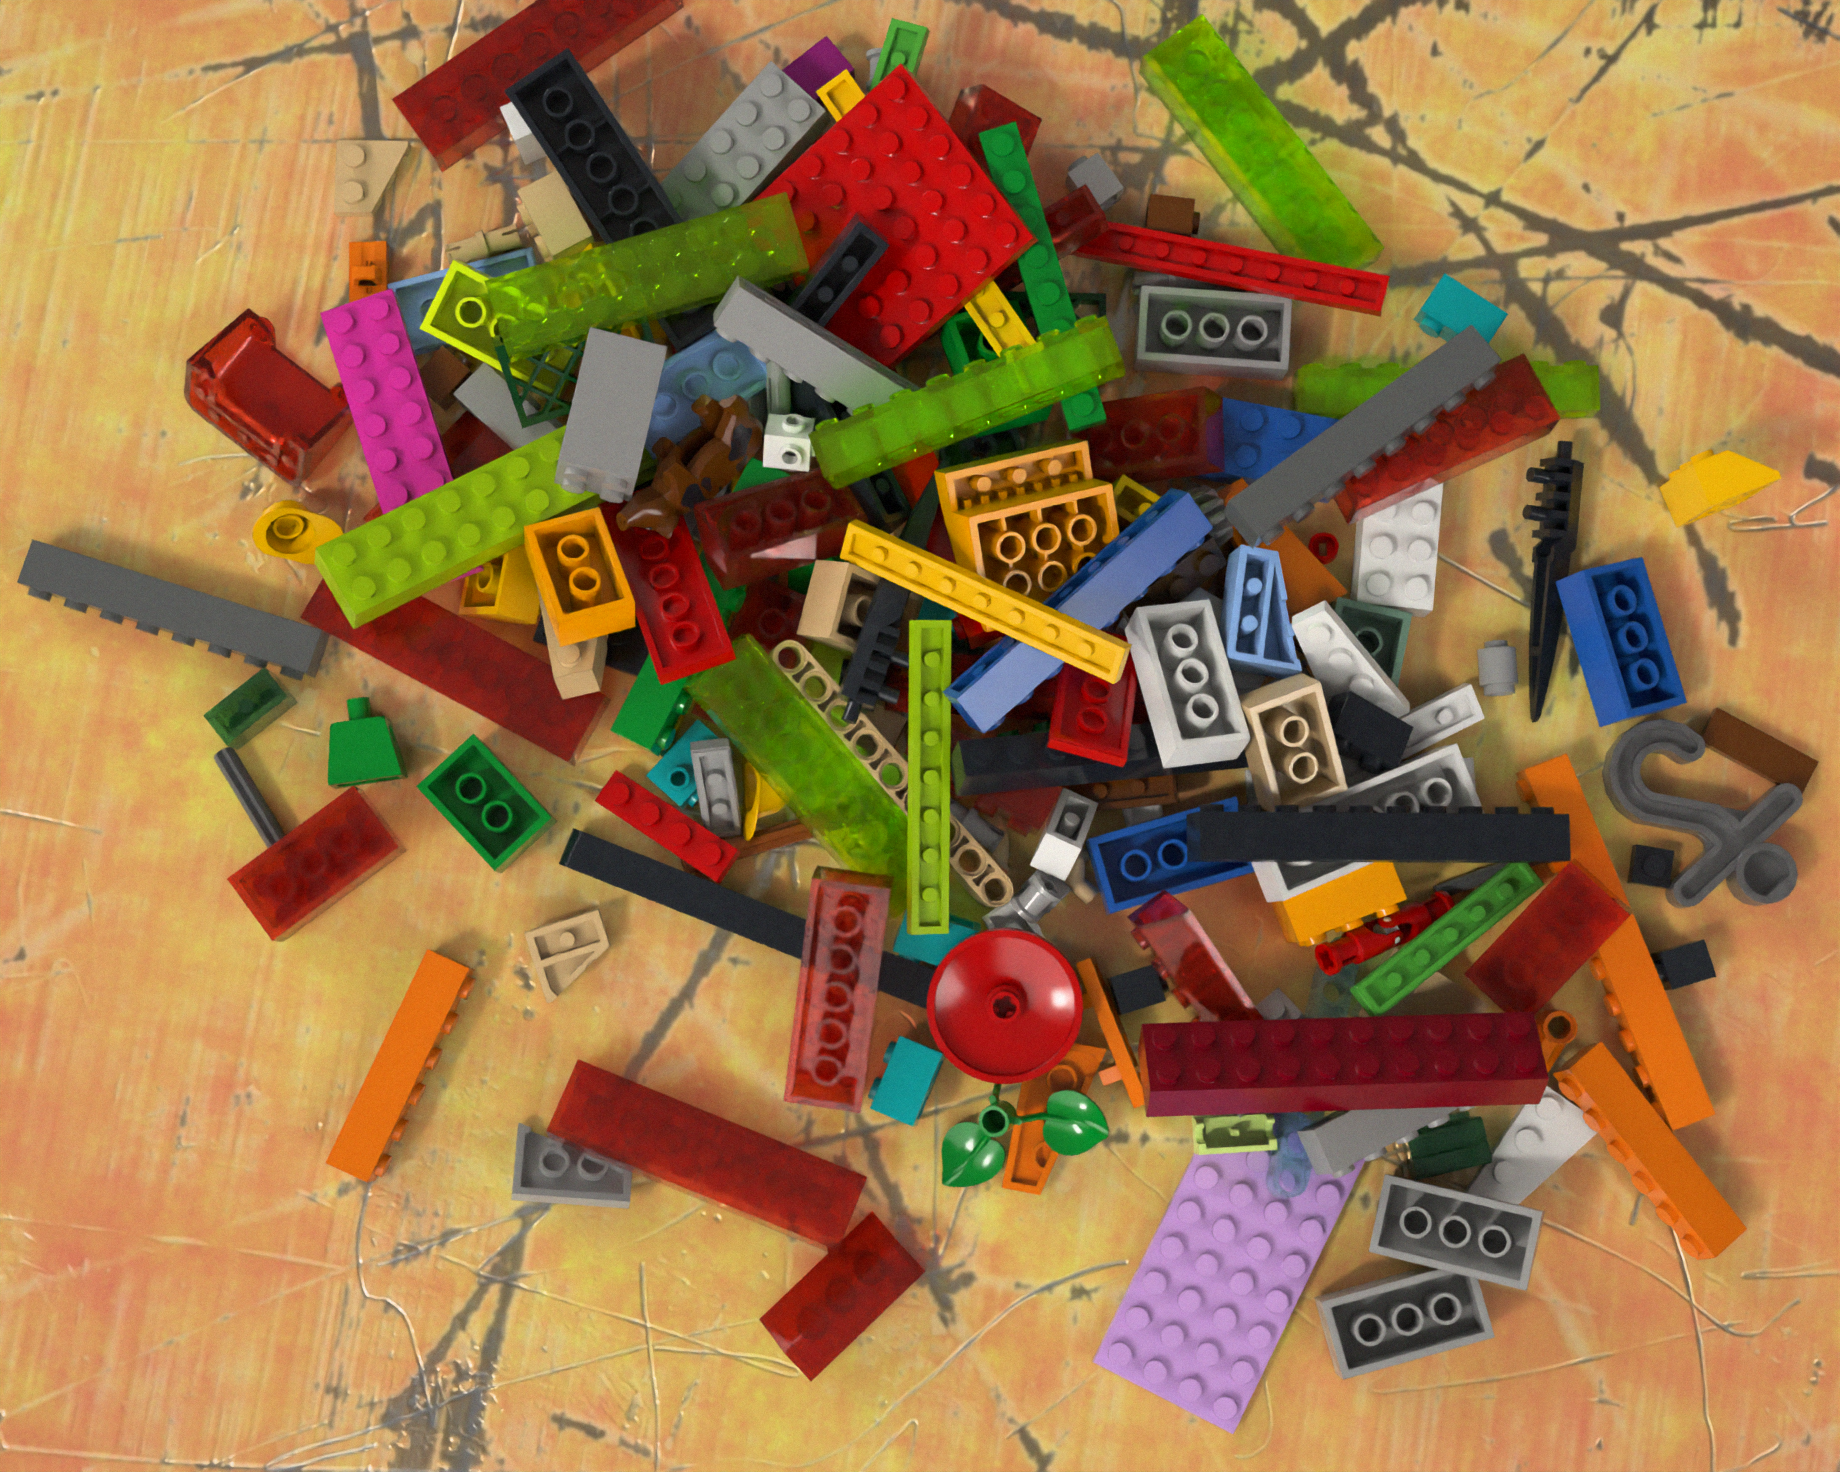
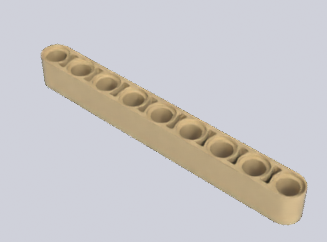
M785 640L772 649L768 657V664L772 673L908 824V763L862 711L856 724L847 723L842 728L835 726L830 719L831 710L834 707H840L845 710L847 704L837 696L840 689L839 685L798 641ZM781 650H791L796 655L797 664L794 669H786L781 666L778 660ZM807 679H817L821 683L823 691L819 698H811L806 694L804 684ZM860 736H866L873 742V753L868 757L862 756L856 749V742ZM885 765H893L899 772V780L894 786L888 785L882 778V770ZM950 812L949 872L981 906H1004L1013 896V883ZM965 850L971 852L975 857V866L970 872L964 871L959 865L960 855ZM991 879L997 881L1001 889L999 897L994 901L987 898L985 894V885Z

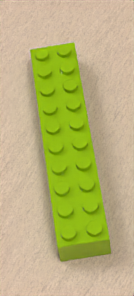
M566 425L316 547L314 563L352 628L356 629L524 544V526L593 509L598 504L606 502V500L600 498V494L584 491L581 494L571 493L562 489L561 484L554 483ZM645 447L635 487L653 479L657 471V458L653 460Z

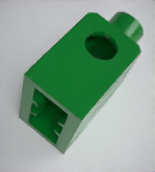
M369 697L346 700L349 721L332 723L330 726L328 785L339 789L407 779V770L391 720L385 716L372 717Z

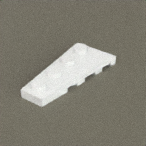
M1326 600L1292 616V628L1315 679L1321 682L1327 706L1332 696L1352 691L1397 718L1409 713L1410 702Z
M1546 1086L1540 1104L1520 1106L1464 1192L1519 1205L1598 1132L1592 1130L1585 1123L1583 1110Z

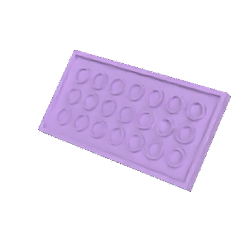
M1291 1112L1271 1113L1275 1118L1273 1134L1277 1138L1278 1150L1207 1155L1193 1154L1092 1360L1093 1363L1231 1434H1234L1365 1162L1364 1158L1353 1164L1355 1170L1339 1178H1333L1332 1174L1316 1175L1297 1133L1298 1130L1312 1123Z

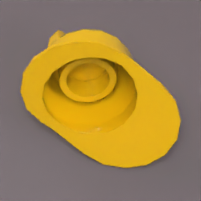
M282 500L263 509L262 516L258 518L253 526L252 538L256 547L264 554L315 565L316 547L344 533L342 528L333 519L309 511L300 502Z
M745 749L742 758L744 788L742 826L744 839L750 841L756 828L757 819L777 813L785 805L789 796V783L784 761L755 758L751 749Z

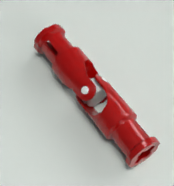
M1439 890L1431 894L1427 900L1408 903L1399 907V911L1376 918L1357 928L1344 932L1340 939L1331 943L1325 941L1317 945L1315 948V958L1321 970L1329 976L1339 973L1342 967L1351 963L1361 964L1392 948L1411 941L1455 906L1453 899L1446 891Z

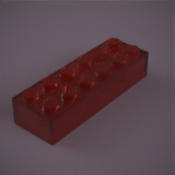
M1525 353L1500 363L1494 371L1496 378L1481 391H1477L1474 387L1465 394L1467 399L1458 408L1450 413L1445 409L1435 416L1437 421L1429 429L1420 435L1414 431L1404 438L1407 443L1392 456L1388 457L1386 453L1382 454L1374 460L1377 463L1376 466L1365 476L1358 479L1354 475L1345 481V489L1334 497V500L1346 523L1351 525L1549 435L1561 418Z
M818 865L814 871L810 886L783 1102L861 1113L870 1065L894 885L893 876Z

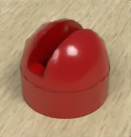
M1320 532L1312 536L1308 549L1323 565H1328L1336 559L1339 543L1332 534ZM1319 544H1325L1326 556H1320Z

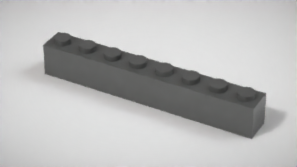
M1470 325L1231 498L1224 510V515L1252 549L1262 542L1270 545L1285 532L1283 527L1293 519L1300 523L1312 514L1316 509L1314 504L1323 497L1327 501L1336 497L1345 489V481L1354 475L1358 479L1365 476L1376 466L1377 463L1374 460L1384 453L1388 457L1395 454L1407 443L1404 438L1414 431L1418 435L1425 432L1437 421L1435 416L1444 409L1448 413L1454 411L1467 399L1465 394L1474 387L1477 391H1481L1496 378L1494 371L1502 359L1474 326Z
M33 539L17 583L29 588L27 595L47 602H50L52 596L65 600L64 607L86 613L88 607L101 611L99 617L121 625L123 619L137 622L135 629L158 636L159 630H163L173 634L171 640L190 647H194L195 642L198 641L209 645L208 652L225 658H230L232 652L245 656L244 663L266 670L267 664L281 667L279 674L302 681L303 675L316 677L330 636L323 630Z

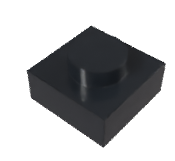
M1637 844L1633 845L1627 883L1668 889L1670 887L1674 851Z

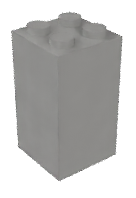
M590 327L560 450L554 483L561 484L562 489L571 493L581 494L584 491L600 494L601 499L613 503H621L623 500L629 501L632 498L667 346Z

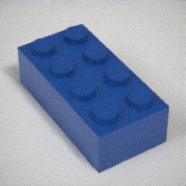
M1198 393L1193 405L1180 475L1228 485L1243 479L1248 485H1251L1339 420ZM1323 497L1318 502L1327 504L1329 501Z
M1643 557L1585 569L1555 582L1599 727L1658 713L1687 703Z
M1236 796L1211 803L1224 804V812H1238L1239 803ZM1200 807L1089 838L1085 842L1106 915L1249 875L1255 871L1251 862H1187L1186 814L1199 812Z

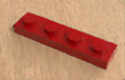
M618 770L614 771L595 799V802L718 884L722 882L741 854L738 849Z

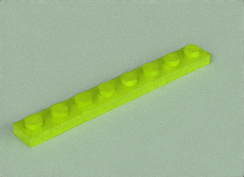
M909 620L907 933L911 935L949 934L951 702L944 695L943 691L951 685L952 620Z

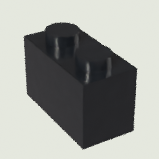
M1352 691L1332 696L1327 710L1339 755L1352 757L1359 761L1358 766L1374 774L1397 768L1414 727Z

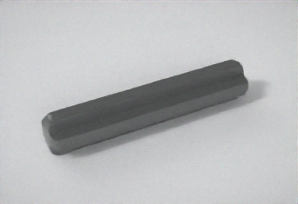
M226 747L214 755L215 762L267 848L273 850L287 842V836L235 750L231 747Z

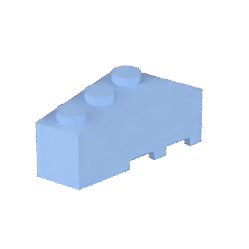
M1240 545L1228 555L1219 633L1230 670L1281 679L1296 675L1302 671L1300 659H1297L1293 641L1295 633L1292 623L1289 621L1286 606L1288 598L1278 551L1257 547L1252 549L1251 546Z

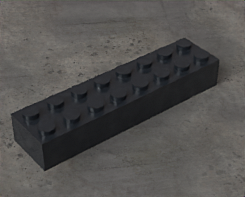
M566 48L504 90L676 350L679 352L714 331L717 327L714 326L713 313L729 290L570 49Z

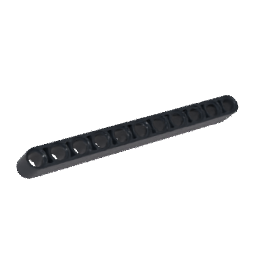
M573 828L559 861L560 865L927 1009L928 990L935 970Z

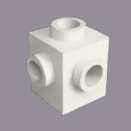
M769 413L764 434L763 467L778 468L788 472H809L811 457H819L821 434H814L815 418H807L798 414L779 415Z

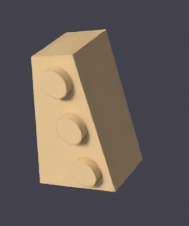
M537 585L553 678L562 700L600 691L608 650V634L559 647Z

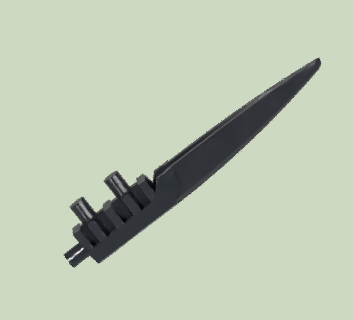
M1558 441L1557 456L1540 459L1539 467H1544L1545 469L1530 467L1526 472L1528 482L1543 484V492L1536 493L1535 498L1536 501H1542L1541 506L1527 504L1522 512L1524 519L1540 521L1539 530H1532V538L1541 540L1533 547L1532 553L1534 572L1529 632V697L1532 723L1537 722L1541 716L1564 611L1555 582L1569 576L1571 553L1576 549L1584 463L1572 459L1573 442Z
M952 457L943 458L936 470L949 467ZM933 473L899 536V539L923 550L926 549L940 502L935 473ZM883 577L880 578L837 695L842 701L847 703L841 719L850 724L857 723L861 709L874 713L878 699L897 705L901 690L883 685L888 674L890 663L909 669V653L896 649L901 635V630L898 628L911 590Z

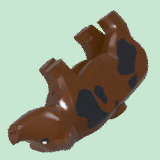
M706 394L701 395L691 405V410L699 416L701 426L687 433L678 445L667 437L658 439L651 450L656 455L658 461L653 482L650 487L635 493L617 514L616 521L621 531H625L630 527H641L656 531L669 539L678 526L680 516L706 505L750 461L760 448L763 437V425L749 411L747 402L740 395L734 394L721 401Z

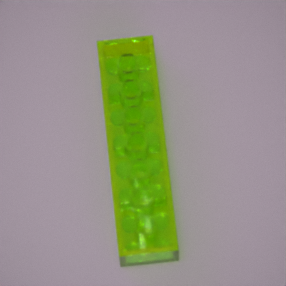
M1203 14L1142 57L1139 74L1280 255L1362 271L1378 260L1385 248Z
M784 192L484 281L509 360L514 362L585 341L588 338L590 327L612 333L720 301L738 275L755 286L764 288L807 275L809 263L787 193Z
M1095 314L1083 317L1074 323L1075 328L1062 333L1058 329L1048 331L1037 337V343L1025 348L1021 344L1008 347L999 353L1000 358L986 363L985 359H979L968 363L962 368L964 372L949 377L948 374L935 376L926 381L927 387L912 392L911 389H903L889 396V402L875 407L874 403L860 406L852 411L853 416L838 421L837 418H831L820 422L815 426L816 431L809 433L808 436L824 478L837 490L1125 376L1123 359L1106 315L1097 318Z
M750 633L740 634L731 642L736 660L696 673L683 685L684 688L882 916L896 919L907 908L908 817Z

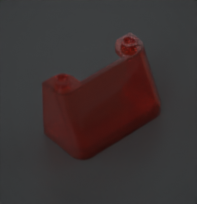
M248 308L187 359L184 397L191 409L283 481L297 487L311 476L353 424L354 420L342 382L336 383L329 389L276 348V331L273 324L267 318L257 315Z

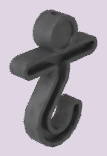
M1666 719L1642 722L1618 736L1606 753L1602 770L1605 792L1615 809L1633 823L1692 834L1703 844V851L1670 882V887L1666 889L1665 894L1669 904L1680 909L1695 906L1725 878L1727 887L1733 896L1744 904L1752 906L1767 905L1779 902L1790 895L1796 886L1798 876L1796 862L1790 853L1781 846L1763 842L1802 805L1803 797L1798 787L1790 783L1774 786L1767 790L1746 811L1725 808L1719 804L1654 793L1645 786L1641 779L1640 768L1644 758L1650 753L1665 755L1676 764H1689L1698 760L1704 754L1706 748L1704 739L1687 725Z

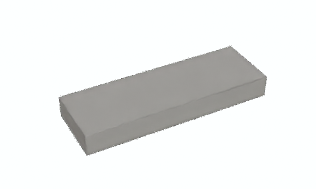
M729 738L690 742L703 827L719 838L743 835L742 817Z

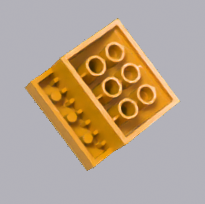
M1072 438L934 470L944 521L957 565L1039 603H1043L1120 534L1112 483L1093 478L1087 440ZM981 623L985 632L995 631V629Z

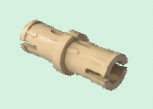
M516 223L487 233H483L481 230L475 232L476 236L444 245L450 265L453 260H461L467 263L481 258H490L491 255L523 247Z

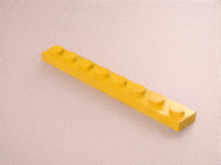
M855 519L848 524L840 554L841 559L1112 684L1121 679L1132 644Z

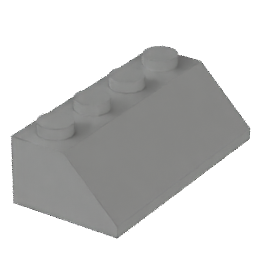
M1385 1174L1369 1252L1527 1291L1545 1211Z

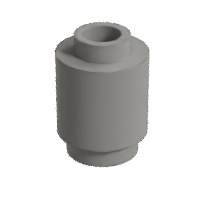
M1507 640L1484 642L1485 648L1477 650L1479 685L1484 687V696L1515 694V685L1518 684L1516 648L1508 646Z

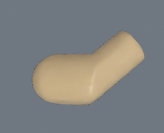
M1082 847L1064 882L1087 905L1098 894L1099 890L1085 878V863L1089 860V854Z

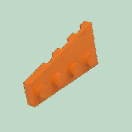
M1240 479L1217 491L1220 499L1224 500L1226 507L1231 498L1249 485L1243 479ZM1285 525L1283 527L1285 532L1270 545L1262 542L1256 547L1278 551L1288 598L1286 606L1289 621L1292 623V616L1324 600L1330 604L1337 597H1343L1349 592ZM1233 526V537L1230 538V541L1236 549L1240 545L1250 546Z
M1074 1043L1067 1055L1054 1068L1037 1078L1021 1083L1016 1108L1017 1115L1023 1116L1040 1112L1048 1113L1047 1101L1049 1096L1060 1090H1075L1086 1095L1107 1049ZM1037 1120L1013 1126L1002 1188L1041 1195L1059 1155L1044 1140L1043 1126L1047 1120Z

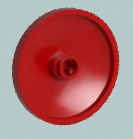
M1018 928L987 929L974 933L958 942L939 962L928 990V1024L940 1051L962 1072L989 1083H1022L1050 1071L1070 1051L1082 1023V991L1079 979L1069 960L1047 939Z

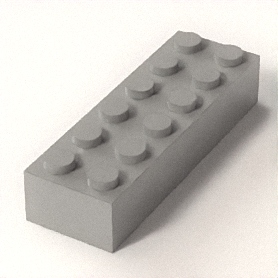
M772 61L765 66L659 184L708 258L738 226L739 221L736 219V216L790 167L831 122L827 111Z

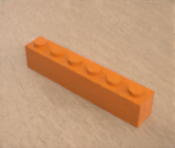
M426 950L326 1160V1164L367 1183L375 1181L377 1176L382 1178L385 1175L392 1161V1156L388 1155L394 1140L400 1142L409 1125V1120L405 1119L411 1105H418L426 1089V1085L422 1084L428 1069L433 1071L441 1058L443 1050L438 1047L444 1034L450 1035L458 1022L459 1014L455 1013L460 1000L461 998L467 1000L475 986L476 979L472 978L475 969L437 951Z
M1602 1041L1584 1046L1553 1073L1559 1081L1558 1086L1561 1092L1583 1110L1585 1123L1607 1143L1609 1154L1617 1162L1625 1166L1631 1174L1633 1185L1641 1193L1649 1197L1656 1206L1655 1211L1658 1217L1665 1224L1673 1228L1680 1237L1682 1248L1690 1256L1695 1257L1697 1260L1716 1258L1747 1230L1743 1222Z

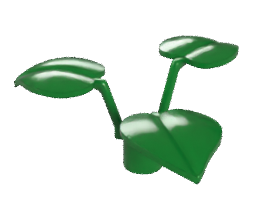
M995 1083L992 1095L989 1097L990 1105L980 1113L979 1124L973 1121L960 1122L951 1127L946 1133L941 1150L943 1166L942 1184L949 1187H969L986 1182L997 1175L1005 1163L1006 1151L1004 1146L999 1141L992 1139V1137L1002 1136L1014 1125L1047 1120L1043 1126V1137L1048 1146L1058 1154L1074 1156L1088 1151L1099 1142L1108 1138L1110 1131L1107 1120L1099 1106L1092 1099L1075 1090H1060L1049 1096L1047 1101L1048 1113L1040 1112L1018 1116L1012 1104L999 1100L1002 1084Z

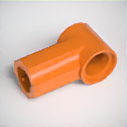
M1548 1009L1541 1012L1536 1019L1547 1072L1550 1071L1566 1044L1570 1043L1578 1032L1576 1019L1564 1010ZM1558 1016L1564 1023V1030L1560 1036L1554 1038L1549 1033L1548 1024L1552 1018Z

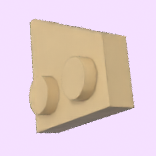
M337 140L334 213L336 216H375L383 202V194L391 188L397 177L395 172L404 156L408 157L411 152L409 141Z
M599 908L537 927L524 933L547 1003L553 1002L569 984L577 979L611 945Z

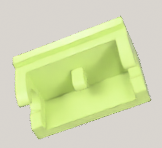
M1271 1113L1243 1114L1241 1119L1237 1114L1192 1116L1194 1153L1207 1155L1278 1150L1277 1138L1273 1134L1274 1115Z

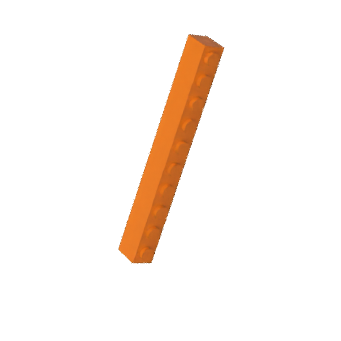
M1567 753L1517 772L1518 781L1515 782L1517 793L1523 802H1528L1530 808L1554 807V814H1569L1571 861L1547 863V866L1553 874L1557 873L1562 885L1559 888L1561 900L1567 909H1572L1577 922L1573 925L1575 934L1582 945L1586 944L1592 958L1588 960L1590 971L1597 981L1601 980L1606 992V995L1603 996L1604 1005L1610 1016H1615L1621 1029L1618 1032V1038L1624 1051L1631 1053L1636 1067L1632 1070L1638 1086L1642 1090H1646L1651 1106L1671 1131L1715 1115L1714 1108Z

